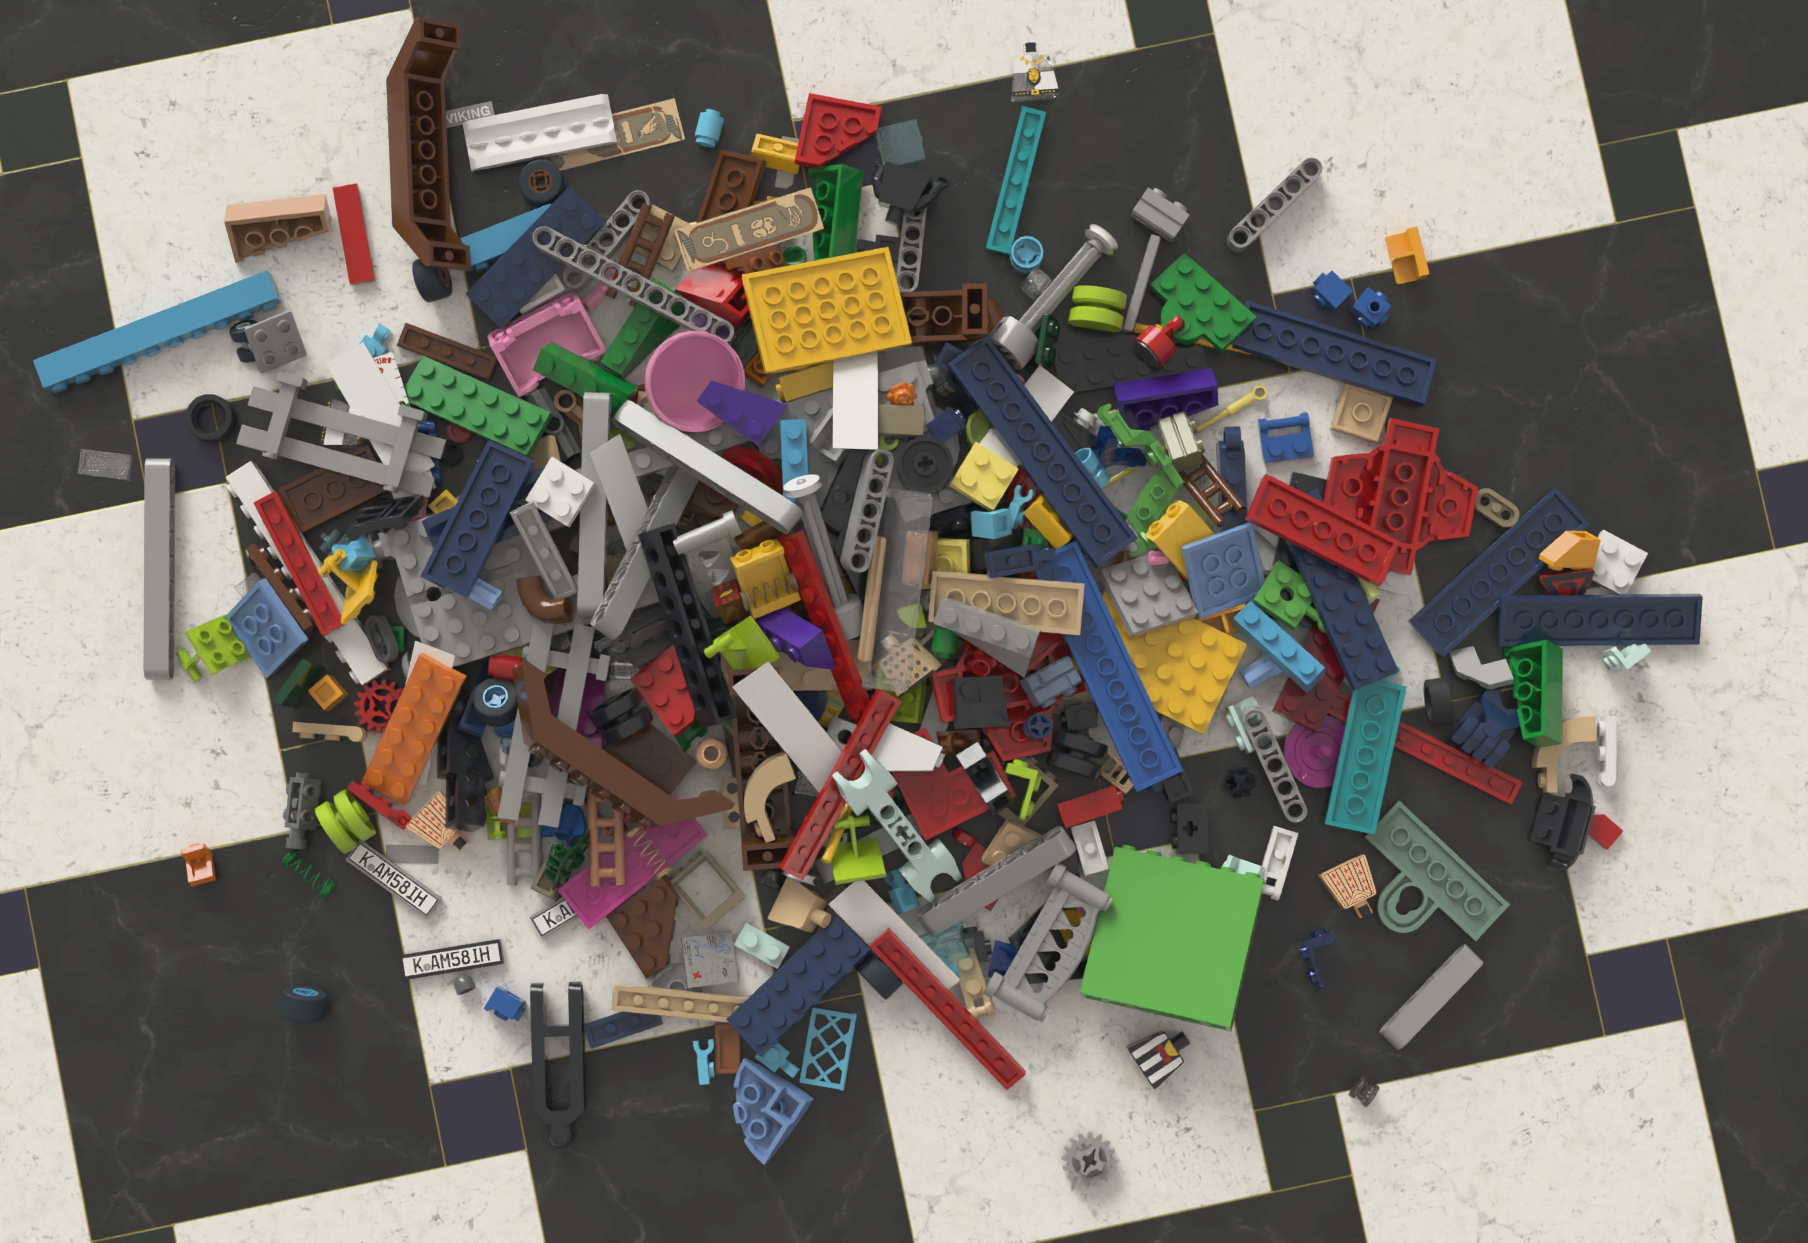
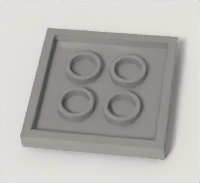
M1147 555L1103 568L1098 573L1130 638L1195 618L1199 613L1175 566L1170 561H1168V564L1150 565Z

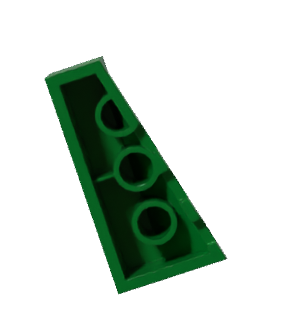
M843 164L823 166L819 169L808 168L809 177L813 180L811 190L824 229L813 233L814 261L855 253L863 171Z
M653 278L652 282L680 296L674 290ZM658 292L653 293L649 301L653 304H659L663 300V295ZM637 303L600 363L609 371L625 379L681 325ZM677 304L672 308L671 312L676 316H681L686 308L681 304Z
M554 342L541 348L533 367V371L575 392L583 400L585 392L611 393V418L626 400L634 401L639 388Z
M1548 640L1503 648L1514 678V689L1512 691L1514 698L1518 702L1519 709H1517L1523 739L1539 748L1562 744L1563 649Z

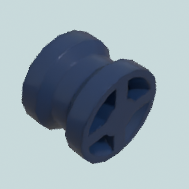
M1038 713L1032 715L1023 723L1024 735L1030 740L1037 741L1045 738L1052 730V722L1045 714Z

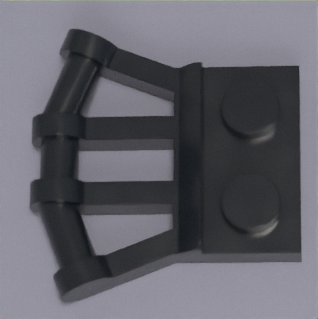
M424 496L376 499L373 505L361 509L349 521L346 537L351 541H356L360 538L361 534L379 530L386 534L392 527L395 530L406 527L408 522L418 515L419 510L426 504Z

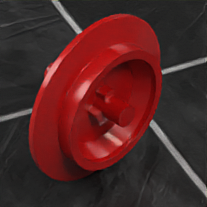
M735 446L726 449L721 455V458L780 495L783 494L782 470L764 454L751 448Z

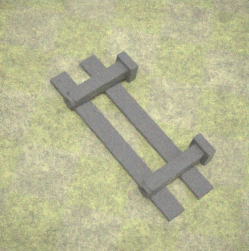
M282 371L278 372L276 379L281 384L279 393L253 386L248 406L272 412L268 431L242 425L236 444L263 451L262 456L277 460V457L281 456L384 485L383 490L398 494L399 490L430 498L435 478L406 470L411 451L440 460L442 458L447 440L417 432L419 423L426 424L428 417L426 412L400 405L397 414L402 418L400 427L315 404L297 398L299 389L305 391L308 381L303 377ZM294 418L394 446L389 465L285 437L290 419Z
M534 618L529 647L524 646L521 661L527 660L544 673L546 665L566 669L557 719L576 731L586 674H596V680L606 681L610 656L600 654L599 659L589 658L595 628L579 624L574 626L569 654L551 651L549 649L554 624L543 623ZM517 709L506 772L501 771L498 786H503L498 817L518 821L523 790L543 794L538 824L558 828L563 799H573V805L583 806L587 786L584 784L581 787L575 783L567 782L568 773L564 770L562 773L558 772L550 765L547 778L526 775L530 752L528 751L529 746L524 744L519 709Z

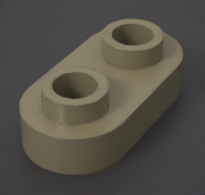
M1483 488L1477 492L1474 509L1501 528H1509L1517 523L1519 510L1513 503L1489 488ZM1482 497L1488 500L1487 506H1483L1480 503ZM1503 511L1508 513V520L1502 519L1501 513Z

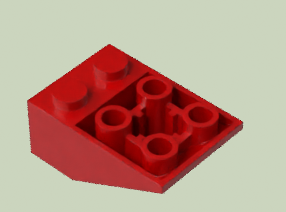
M713 263L692 270L675 289V292L686 300L728 321L734 328V334L751 316L742 281V275L745 274V271L739 272L735 268L727 270L725 265Z

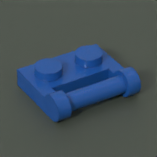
M1308 412L1300 413L1299 416L1281 419H1258L1263 464L1314 457ZM1301 426V433L1268 437V430Z

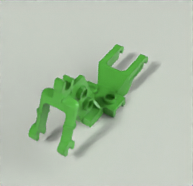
M1107 404L1098 409L1097 416L1104 423L1119 447L1144 446L1142 448L1145 451L1143 454L1145 460L1150 466L1154 465L1156 468H1159V471L1151 476L1127 513L1128 522L1140 538L1134 541L1137 545L1136 551L1128 553V556L1133 557L1138 556L1141 552L1158 550L1157 546L1145 537V534L1149 531V527L1159 520L1184 481L1172 465V460L1165 455L1159 446L1161 444L1158 440H1155L1150 431L1130 429L1119 412L1108 413L1111 404Z

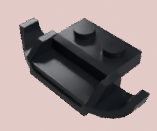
M979 504L968 509L960 506L919 521V529L937 531L938 538H949L972 529L971 512L990 511Z
M1570 774L1572 791L1571 794L1565 793V797L1542 793L1530 841L1550 846V851L1555 853L1551 864L1545 867V871L1553 873L1564 872L1576 862L1580 854L1583 855L1596 806L1593 804V794L1590 785L1582 775Z

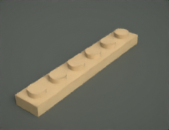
M614 983L611 1010L728 1022L726 1019L749 997Z

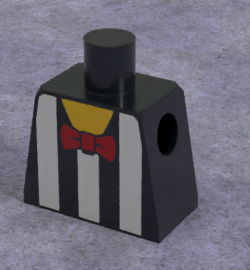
M1162 1030L1126 1046L1150 1085L1156 1089L1184 1063L1179 1051L1191 1043L1183 1031L1170 1039L1165 1031Z

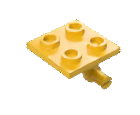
M337 549L332 556H328L325 559L324 565L318 570V573L326 578L332 571L348 585L341 617V624L346 625L351 618L358 616L365 604H369L374 598L375 591L373 588L378 577V573H376L377 561L372 560L361 573L343 572L339 563L346 557V553L344 550Z

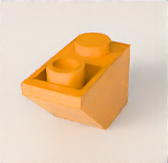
M1565 531L1540 553L1539 559L1547 563L1548 568L1559 571L1563 568L1573 570L1594 568L1601 539L1587 531Z

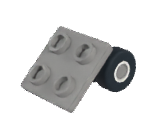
M289 310L260 322L255 320L241 321L233 325L229 330L232 340L236 343H241L243 346L237 349L239 360L244 363L256 361L261 373L268 372L307 355L293 314Z

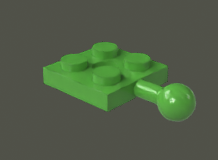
M1278 560L1252 602L1291 630L1297 627L1305 614L1317 622L1321 632L1326 633L1316 609L1310 606L1312 599L1301 575ZM1283 589L1289 591L1291 601L1283 600L1280 596V591Z

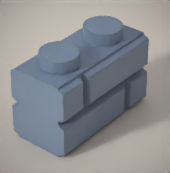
M1068 655L1020 680V684L1032 706L1037 707L1041 705L1043 709L1056 702L1055 696L1062 693L1066 697L1077 691L1076 685L1082 682Z

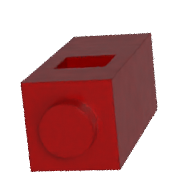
M1115 785L1065 801L1056 806L1065 829L1123 809L1121 804L1125 803L1122 791L1116 789Z

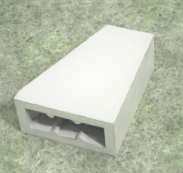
M889 723L872 757L880 762L889 772H931L934 770V767L940 768L945 754L941 753L943 747Z

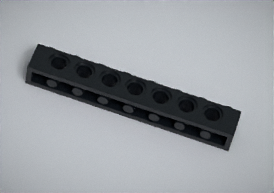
M675 523L638 534L700 728L718 725L737 718L717 654L712 658H708L704 653V649L711 646L713 641L684 553L680 555L677 553L673 540H676L679 536Z

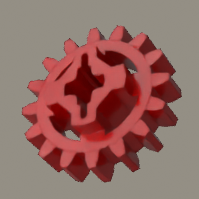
M386 679L382 680L381 685H379L377 680H372L373 687L365 684L363 687L366 692L357 693L361 701L354 702V705L360 707V710L355 712V715L363 717L359 723L361 725L368 723L367 730L369 731L376 727L377 733L382 734L383 728L386 729L394 711L395 703L398 702L404 689L396 690V682H392L388 686V680ZM388 690L391 693H388L386 696H381L379 693H377V691ZM369 699L370 709L366 710L367 700ZM378 700L381 702H387V704L384 706L386 712L377 710L380 707V705L378 704ZM380 716L384 717L388 722L377 723L373 720Z

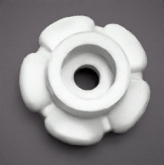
M1083 408L1078 413H1074L1077 417L1075 420L1086 429L1089 426L1095 428L1094 424L1097 418Z

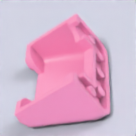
M576 291L567 292L509 322L503 329L500 327L495 329L488 335L490 347L518 398L523 395L527 397L535 392L539 381L546 378L533 371V367L541 348L549 343L554 342L586 360H590V362L600 360L604 356L603 354L607 352Z

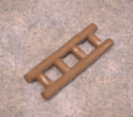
M587 787L588 829L590 830V885L601 886L600 878H615L616 885H626L623 815L613 809V817H598L597 802L610 801L607 799L604 801L599 800L591 794L592 789ZM598 827H613L614 842L599 843ZM614 852L615 867L600 868L599 853Z

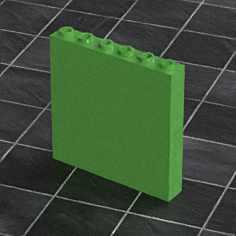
M1122 845V848L1115 847L1104 890L1113 900L1106 912L1099 911L1080 989L1082 998L1231 1032L1265 887L1264 879L1260 878L1259 874L1253 872H1246L1245 875L1235 873L1236 870L1230 867L1212 868L1211 864L1202 861H1196V864L1186 862L1185 858L1179 856H1171V859L1161 857L1162 854L1156 851L1138 852L1137 848L1129 845Z

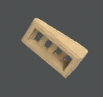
M1108 749V756L1100 765L1102 767L1100 775L1112 785H1115L1125 795L1133 784L1130 778H1128L1124 785L1119 783L1127 771L1120 757ZM1090 757L1088 760L1096 763L1098 759ZM1113 759L1115 763L1106 773L1103 769ZM1119 766L1123 767V770L1115 779L1111 777Z

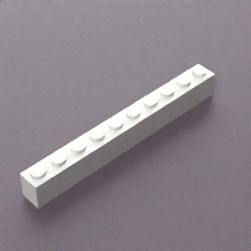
M249 461L226 477L230 483L227 485V488L234 498H240L243 503L240 506L243 513L248 519L250 517L253 518L257 524L254 526L255 531L261 539L266 538L270 544L267 547L268 551L275 560L279 558L283 564L281 570L290 581L293 578L253 503L274 492L257 464ZM299 532L319 570L323 566L303 534ZM328 574L326 578L322 575L342 615L345 598ZM295 588L294 590L299 598L304 601L298 588ZM357 617L351 618L347 625L325 636L329 643L332 641L338 648L335 652L343 664L347 662L352 669L349 674L356 684L369 685L372 683V680H377L391 671L387 662L381 663L376 659L365 629Z

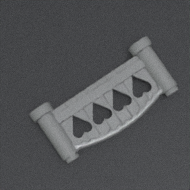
M733 510L724 513L723 518L680 535L676 540H673L677 553L679 555L682 553L686 554V560L699 600L714 619L721 616L715 606L712 587L734 579L737 580L730 557L735 556L741 551L734 537L743 533ZM701 551L719 552L709 564H703V558L698 556ZM710 569L728 570L718 582H712V575L708 574Z
M1061 863L1055 865L1045 883L1054 888L1006 974L1002 976L994 972L983 992L992 999L994 996L1035 1021L1039 1020L1041 1022L1044 1021L1050 1010L1046 1007L1047 1002L1067 983L1083 959L1091 941L1099 911L1106 912L1113 900L1109 897V894L1065 870L1066 866ZM1083 907L1086 910V915L1080 918L1081 924L1078 927H1073L1062 908ZM1070 929L1073 931V938L1068 940L1067 948L1061 949L1057 946L1050 930ZM1058 951L1061 959L1055 962L1056 967L1054 970L1048 971L1037 952ZM1045 973L1048 976V981L1042 984L1043 990L1040 993L1032 990L1025 974Z

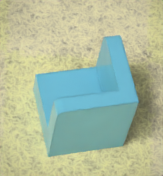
M1002 508L992 512H971L972 536L997 539L1012 534L1010 509Z
M361 534L358 540L351 541L348 545L335 544L331 548L333 553L337 549L345 551L346 557L339 563L343 572H362L376 558L364 534Z

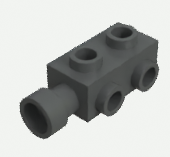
M296 773V777H290L289 784L286 787L288 800L287 808L283 812V818L285 820V827L290 828L289 838H286L285 848L306 850L307 839H305V829L316 830L318 818L315 814V808L318 807L321 795V780L311 779L312 774Z

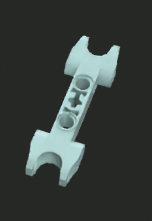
M863 750L860 753V757L864 762L865 770L859 779L848 781L838 771L832 777L837 784L840 795L857 816L869 808L908 860L898 871L916 892L931 903L935 900V896L931 891L930 885L936 875L948 873L957 882L963 877L958 870L955 859L938 838L928 846L925 844L887 793L898 783L880 762L875 760L866 750ZM888 806L886 811L880 813L883 807ZM900 826L903 832L899 833L897 827ZM915 842L911 848H908L910 843Z

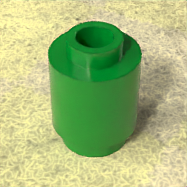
M937 625V628H934L931 652L936 653V658L951 659V655H956L959 635Z

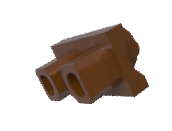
M980 729L936 732L938 745L943 747L941 753L945 754V756H956L976 742L983 749V735L980 734Z

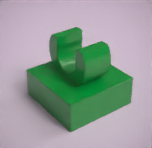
M1024 528L1022 545L1040 544V549L1049 548V541L1038 529Z

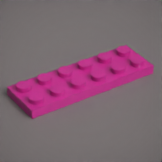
M678 796L674 797L677 801L680 800ZM693 818L661 827L642 828L636 833L647 830V832L636 845L651 839L653 840V843L642 855L660 849L659 853L649 864L667 858L666 862L655 873L657 874L674 863L708 836V834L698 821ZM643 833L630 839L627 836L624 837L626 885H616L615 878H600L601 886H591L589 864L558 889V892L588 930L656 877L653 874L663 861L647 866L648 861L656 852L644 857L640 856L641 852L650 842L639 847H633L634 843ZM614 852L603 853L599 856L600 868L615 867Z

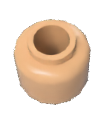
M711 737L699 743L695 755L697 762L703 768L718 770L728 761L729 751L723 741Z

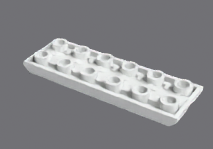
M607 94L468 120L462 123L472 172L617 143Z

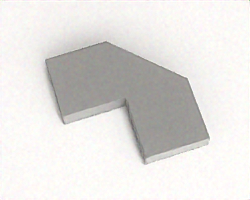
M1474 646L1449 652V658L1455 673L1462 679H1470L1480 683L1481 687L1489 690L1514 684V678L1506 659L1481 665Z

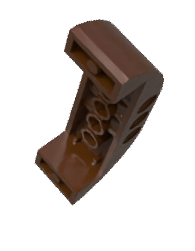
M988 283L962 284V290L900 292L912 341L911 345L904 347L945 345L946 341L951 344L975 341L988 335Z
M772 666L780 675L779 666ZM760 667L728 670L729 696L737 718L732 719L743 871L779 868L792 844L788 782L776 786L769 793L765 802V808L775 832V840L766 843L763 836L758 837L754 826L757 820L747 823L745 818L744 794L751 774L764 760L784 751L732 688Z

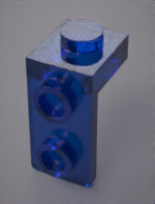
M948 407L928 423L926 427L936 439L945 444L956 434L962 435L965 432L966 419L958 409L953 410L951 407Z
M1325 928L1310 932L1311 937L1302 939L1303 946L1299 947L1303 960H1308L1311 970L1307 971L1311 984H1316L1319 989L1325 988V984L1312 949L1336 941L1333 931H1326Z

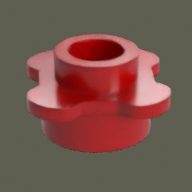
M977 650L974 653V658L968 660L967 665L975 675L981 677L988 676L991 668L997 665V660L989 657L984 651Z

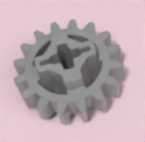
M1091 1131L1088 1132L1087 1137H1084L1080 1132L1078 1133L1079 1139L1077 1141L1072 1137L1070 1138L1071 1147L1064 1145L1063 1148L1068 1154L1061 1156L1062 1160L1067 1161V1164L1062 1167L1063 1170H1070L1067 1176L1069 1179L1076 1177V1185L1079 1186L1082 1181H1085L1086 1188H1089L1090 1182L1094 1181L1098 1187L1099 1179L1102 1178L1107 1182L1106 1173H1114V1169L1110 1167V1164L1117 1163V1160L1111 1158L1110 1155L1115 1153V1149H1107L1110 1141L1105 1140L1102 1142V1134L1100 1133L1096 1138H1093ZM1083 1143H1090L1089 1147L1087 1148H1077ZM1100 1147L1105 1152V1162L1099 1158ZM1093 1152L1092 1157L1095 1162H1089L1085 1166L1083 1156H1089ZM1072 1157L1079 1161L1078 1171L1073 1167ZM1096 1169L1100 1171L1096 1175L1088 1176L1090 1171Z

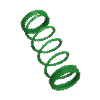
M292 849L284 857L282 864L286 865V868H290L298 863L294 872L295 875H300L307 870L303 882L306 883L315 878L312 890H316L324 885L319 896L325 898L333 890L336 883L332 881L327 886L330 881L329 878L317 888H313L322 871H319L311 879L305 881V877L313 863L296 874L304 856L294 864L287 866L298 853L296 849Z

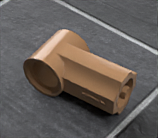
M570 390L559 391L554 398L555 407L583 428V400ZM569 394L573 399V404L569 408H563L560 403L562 396Z

